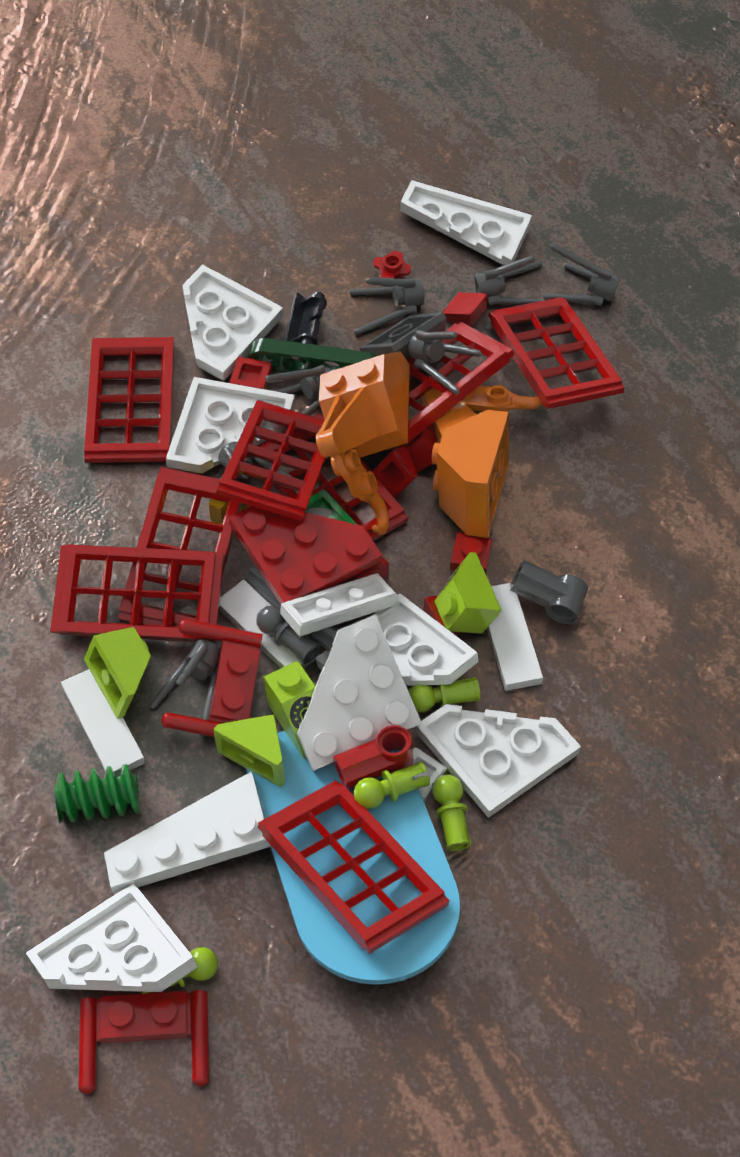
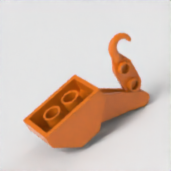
M401 351L383 354L320 375L319 404L325 421L316 434L318 450L324 458L331 457L334 473L338 477H343L348 484L351 495L363 502H367L373 509L378 525H374L372 530L379 536H383L388 531V511L383 498L377 492L378 485L374 474L371 471H366L361 464L360 457L408 443L410 364Z
M480 385L433 423L438 443H434L432 451V464L437 465L433 480V490L439 493V507L466 535L489 538L509 468V412L506 411L540 408L543 405L537 396L516 395L500 385L492 387ZM432 388L421 397L423 405L429 406L443 393ZM473 410L483 411V412H481V413H479V414H476Z

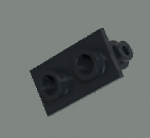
M298 292L295 293L284 341L318 345L319 319L322 318L323 310L327 306V300L323 293L314 292L307 298Z

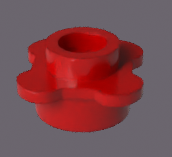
M392 251L384 257H376L373 260L374 268L379 269L380 278L404 279L405 276L411 273V266L405 263L403 254L399 251Z

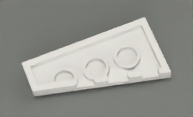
M411 180L400 202L401 212L502 265L515 261L532 222V215L413 180Z
M252 771L104 852L110 887L116 895L133 883L138 888L271 847L258 829V822L264 820L265 817Z

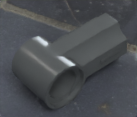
M526 560L520 564L510 584L511 591L545 607L546 614L554 621L562 624H573L577 621L588 591V586L582 579L567 574L558 577Z

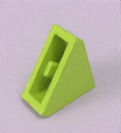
M274 714L222 723L214 728L218 753L280 788L283 786L285 775Z

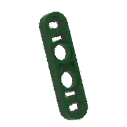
M269 338L255 339L252 342L249 359L271 362L272 372L277 373L313 369L320 365H324V367H328L333 371L377 357V355L370 352ZM291 357H299L306 361H298ZM325 362H334L339 366L329 365Z

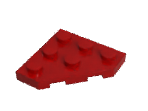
M253 506L229 517V525L280 605L281 603L332 588L382 562V553L366 529L360 525L308 512L305 513L302 521H298Z

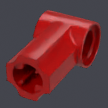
M387 726L378 733L375 740L333 756L334 765L341 783L347 789H351L363 778L372 777L376 779L381 777L382 772L385 770L392 773L413 765L411 734L401 726ZM394 749L401 750L400 752L396 753L389 752L390 750Z

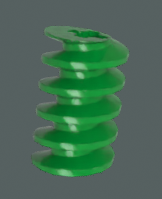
M123 764L121 774L117 777L112 767L107 766L105 776L100 779L95 768L90 769L89 778L84 781L79 770L74 771L73 779L70 783L67 782L63 772L58 773L55 785V799L59 824L62 822L64 812H66L71 822L78 821L81 809L87 820L94 819L96 807H98L104 818L110 816L112 805L115 806L120 816L126 814L128 803L131 804L136 814L141 813L137 774H132L127 764Z

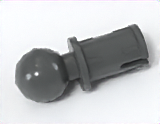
M276 606L262 608L256 618L259 630L266 635H275L274 643L278 646L283 645L301 660L303 664L310 663L319 653L320 645L307 635L299 637L280 614V608Z

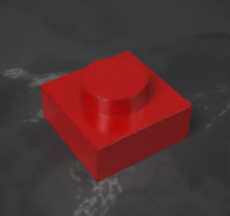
M238 357L230 383L266 390L268 382L265 381V377L271 375L272 364L271 362Z
M457 532L450 570L455 571L470 552H476L486 574L493 539L468 536L465 533Z

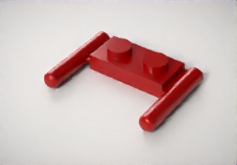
M186 618L182 619L178 626L181 633L222 641L209 720L167 712L162 716L161 723L165 728L215 737L214 728L218 724L250 718L263 634Z
M195 990L191 993L176 991L100 996V999L93 997L81 998L79 1020V1091L83 1094H91L96 1089L97 1042L104 1044L188 1038V1036H191L192 1082L198 1087L207 1085L209 1083L208 992L205 990Z

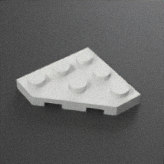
M203 264L183 284V294L196 366L222 381H225L234 371L238 357L246 358L248 356L252 342L255 339L264 338L284 316L283 307Z
M194 377L166 457L167 467L203 473L221 464L218 459L221 449L228 443L238 442L257 400L293 410L295 395ZM262 420L260 427L279 433L287 431L284 426ZM255 437L252 444L257 446L266 440Z
M398 594L395 606L376 611L372 614L377 615L406 686L452 684L479 662L478 654L474 649L402 594ZM327 650L316 657L320 670L325 666L330 652Z
M376 614L339 629L332 643L333 646L325 666L322 668L305 716L296 733L313 771L333 763V756L375 740L378 733L387 726L397 725L408 730L422 724Z
M446 704L421 721L422 724L415 727V732L440 762L448 768L451 775L456 776L461 781L463 789L488 818L580 753L581 746L556 718L540 716V719L536 720L516 717L517 713L485 709V713L462 710V706Z
M134 883L26 953L49 989L162 992L197 968L193 956Z

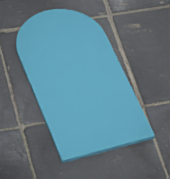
M285 731L277 733L285 775L283 786L280 788L252 772L265 819L335 780L341 783L334 762L317 770H311L307 758H302ZM394 749L390 750L389 752L396 753L400 752L401 750ZM245 768L247 774L251 772L249 769ZM381 776V777H378V778H376V779H377L378 781H381V780H382V776ZM355 787L348 789L353 795ZM419 789L399 795L398 800L392 802L387 795L380 806L368 811L445 892L444 895L450 900L449 906L371 954L357 944L271 846L301 942L318 964L346 980L364 984H388L404 981L432 966L445 953L455 936L460 916L459 893ZM339 804L315 816L330 834L354 821ZM309 821L284 834L299 852L323 839ZM360 827L337 840L352 858L376 845ZM330 844L305 858L320 876L345 863ZM383 851L359 864L375 883L399 869ZM352 869L328 882V885L343 901L368 888ZM406 876L382 889L398 908L422 894ZM375 894L350 908L366 927L391 913Z

